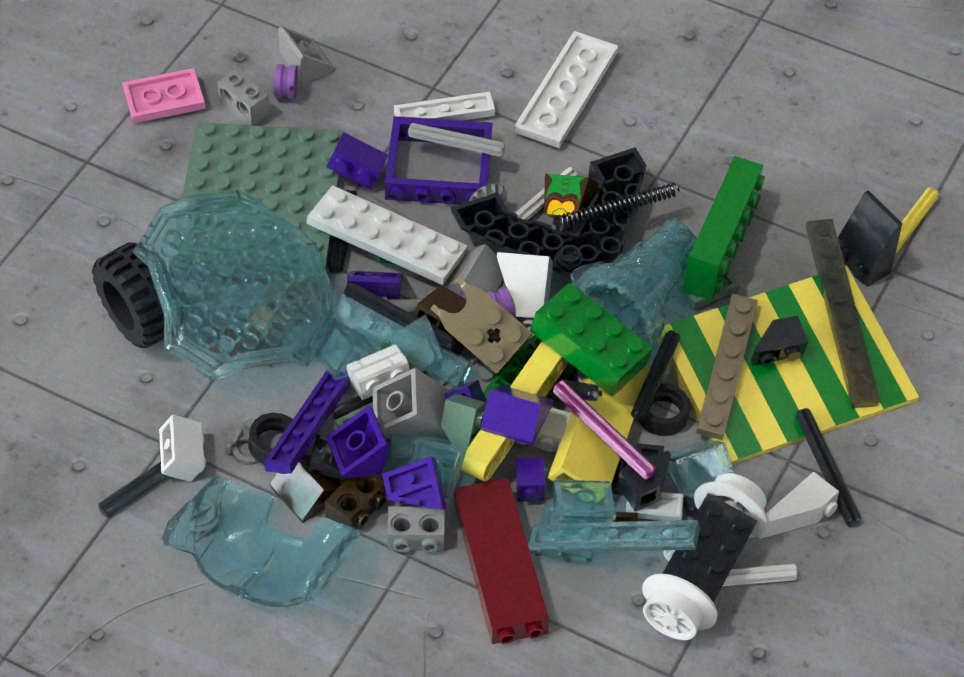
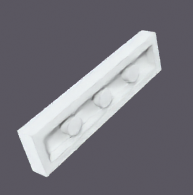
M483 92L394 105V115L463 121L495 116V107L491 93Z

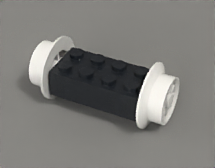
M732 473L721 474L714 482L704 483L697 488L694 494V502L698 511L662 574L651 575L643 583L642 591L647 601L643 607V614L652 627L668 637L678 640H689L696 635L698 630L709 629L716 623L718 613L713 603L748 538L762 535L767 528L768 519L764 511L766 497L754 482L743 476Z

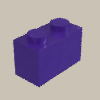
M343 132L326 167L371 190L385 164L388 154Z

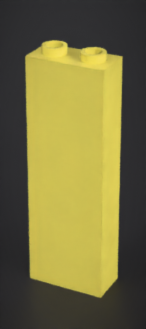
M648 366L643 368L613 397L599 387V390L602 391V397L598 396L597 401L585 400L626 439L634 419L631 416L632 409L650 370ZM586 375L584 376L583 383L597 385ZM572 411L547 478L593 506L608 495L620 456Z

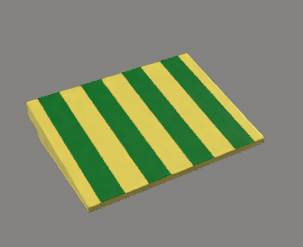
M847 266L749 297L758 300L724 437L723 440L708 438L724 466L728 467L806 440L796 419L797 411L800 409L808 408L811 410L821 434L918 401L919 396ZM729 304L660 326L657 330L656 341L659 346L665 333L669 330H674L675 333L680 334V341L668 369L679 388L689 398L690 407L698 421ZM798 316L808 342L803 356L792 361L787 359L775 361L770 365H752L751 358L755 347L772 320Z

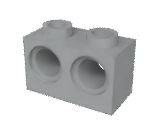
M236 69L217 82L219 103L248 125H257L270 116L269 95Z
M388 506V550L406 552L408 550L425 552L444 551L445 510L426 507Z

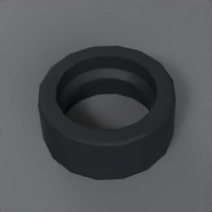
M661 383L653 403L656 401L673 403L678 407L679 414L671 418H660L649 412L647 417L639 422L644 429L652 434L671 436L680 432L686 426L689 418L690 403L685 392L679 387L668 383Z
M272 412L263 414L254 420L250 426L248 448L251 455L258 462L264 464V461L273 449L264 446L258 440L259 435L269 430L284 433L293 420L291 417L282 413Z

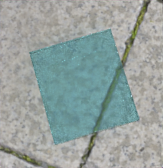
M425 315L390 336L393 344H396L401 353L406 357L410 370L417 368L424 372L446 359L431 324Z

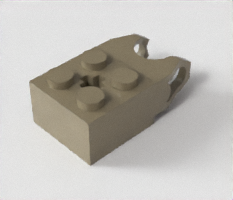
M458 276L455 282L461 286L466 295L465 307L457 313H448L445 310L439 309L435 304L430 309L439 316L445 329L498 375L533 334L484 290L467 284ZM498 329L501 331L499 333L501 340L498 343L495 341L493 343L488 342L490 338L488 332L490 330L495 331Z

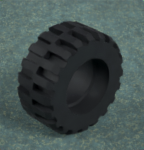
M128 242L95 261L92 269L93 282L96 285L97 294L102 300L101 303L106 308L110 319L116 324L117 329L134 346L148 348L180 329L183 323V312L181 311V302L177 297L178 294L175 288H173L169 276L164 272L162 265L156 261L152 253L148 252L147 248L139 243Z

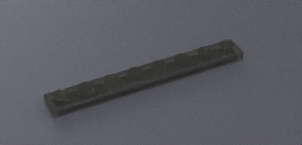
M833 219L807 221L806 230L851 408L878 406L880 399Z

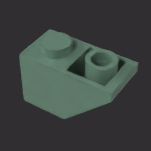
M454 394L445 400L441 427L458 456L462 459L465 451L481 430L486 403Z

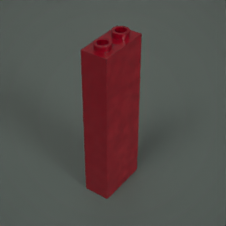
M509 478L454 488V506L491 644H509L514 640L523 638L534 639L548 634L549 617Z

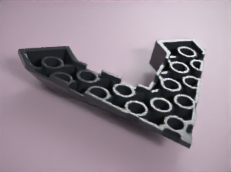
M636 147L590 162L588 177L599 183L596 195L589 205L590 208L592 205H600L602 202H610V200L615 201L616 198L629 197L630 194L634 195L640 192L647 165ZM498 192L451 207L450 211L461 230L515 254L549 256L553 261L552 270L610 295L635 207L633 204V209L629 207L628 211H626L624 208L623 212L619 209L618 214L614 209V215L610 213L607 216L605 213L603 218L600 214L599 219L595 214V220H592L590 215V222L586 219V222L582 223L577 233L568 230L564 233L552 229V225L534 219L530 222L518 218V214L507 210ZM574 245L580 249L583 255V262L579 268L566 270L559 266L557 254L562 247Z

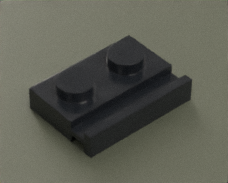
M317 434L308 471L312 472L313 469L321 471L320 475L327 476L332 480L345 481L347 478L341 475L328 441L320 439L321 435Z

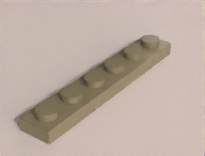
M732 293L696 430L697 434L723 440L758 302L756 299Z

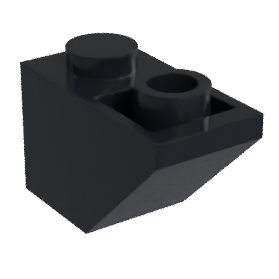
M792 316L772 320L755 347L751 364L770 365L775 361L784 359L792 361L803 356L808 342L799 317Z
M669 450L661 454H653L647 458L656 467L655 474L648 480L641 477L630 465L620 471L618 487L634 511H638L660 500L669 472L671 459Z

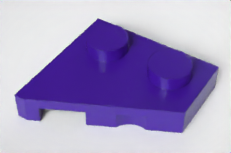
M430 456L382 474L387 500L432 509H447L436 458Z

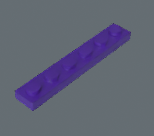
M326 370L264 461L266 472L292 474L349 388L351 382L347 371Z

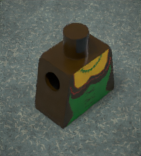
M545 173L544 213L553 219H557L559 214L572 213L573 210L577 211V209L581 210L582 208L586 209L592 199H594L599 183L589 177ZM578 212V215H579L580 220H581V222H582L581 213ZM569 214V219H570V221H571V226H572L571 215ZM564 216L566 229L563 227L562 220L559 217L555 230L564 233L567 230L571 231V227L567 225L566 216Z

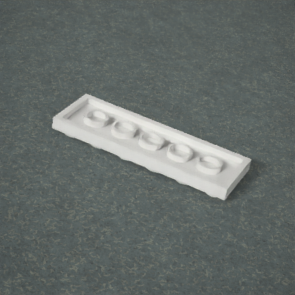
M574 31L515 124L514 133L560 148L618 53V45Z
M333 185L307 216L308 225L441 285L446 282L467 253V245Z

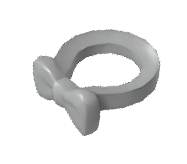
M238 428L234 437L226 445V454H233L235 459L242 464L258 463L253 456L246 457L238 451L236 447L238 442L249 441V434H243V429ZM258 437V440L265 446L263 440Z

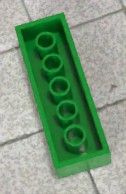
M734 156L689 255L682 293L705 298V300L712 302L715 292L721 293L725 278L722 277L723 275H729L732 266L730 259L736 258L740 247L738 241L743 242L747 232L745 225H750L754 216L752 209H757L762 195L758 194V190H762L765 182V176L762 175L764 165Z

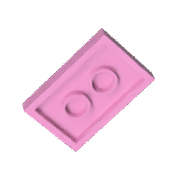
M194 68L122 82L133 124L205 109V101Z

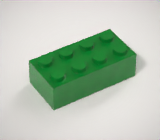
M570 282L535 312L530 328L534 335L612 397L646 367L653 349L652 346Z

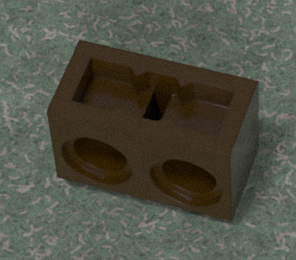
M376 475L347 478L325 501V517L352 535L358 527L362 528L367 523L369 516L376 509H381L387 500L384 481Z

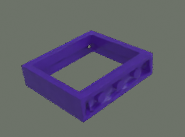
M393 117L385 176V200L460 205L469 202L471 196L478 189L488 185L491 155L482 153L479 183L394 178L399 141L434 143L409 137L408 130L411 123L492 139V122Z

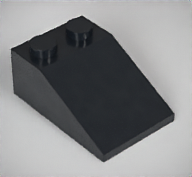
M868 190L864 192L840 232L834 254L840 262L844 263L852 271L857 279H860L868 287L891 274L902 222Z

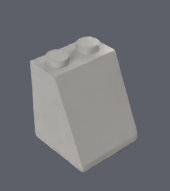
M413 368L373 387V411L385 438L434 450L451 444L441 427L446 400L444 394L449 390L417 368Z

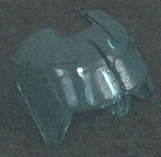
M217 476L206 483L191 501L189 500L172 516L166 525L162 540L166 546L192 554L201 573L214 585L225 590L227 593L260 605L287 608L298 605L303 601H314L321 587L346 561L354 549L361 531L326 517H321L311 536L306 540L283 533L267 525V519L273 504L271 496ZM272 554H275L276 557L267 571H262Z

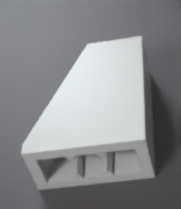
M497 252V259L513 302L515 315L520 321H523V325L531 326L535 312L549 301L553 261L549 256Z

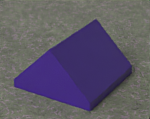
M350 271L347 275V284L349 282L355 283L381 298L401 299L403 273ZM348 297V304L358 305L357 301Z
M504 385L489 390L481 430L533 446L554 404V400Z
M369 405L326 436L340 473L344 478L381 475L383 473L389 445L373 408Z

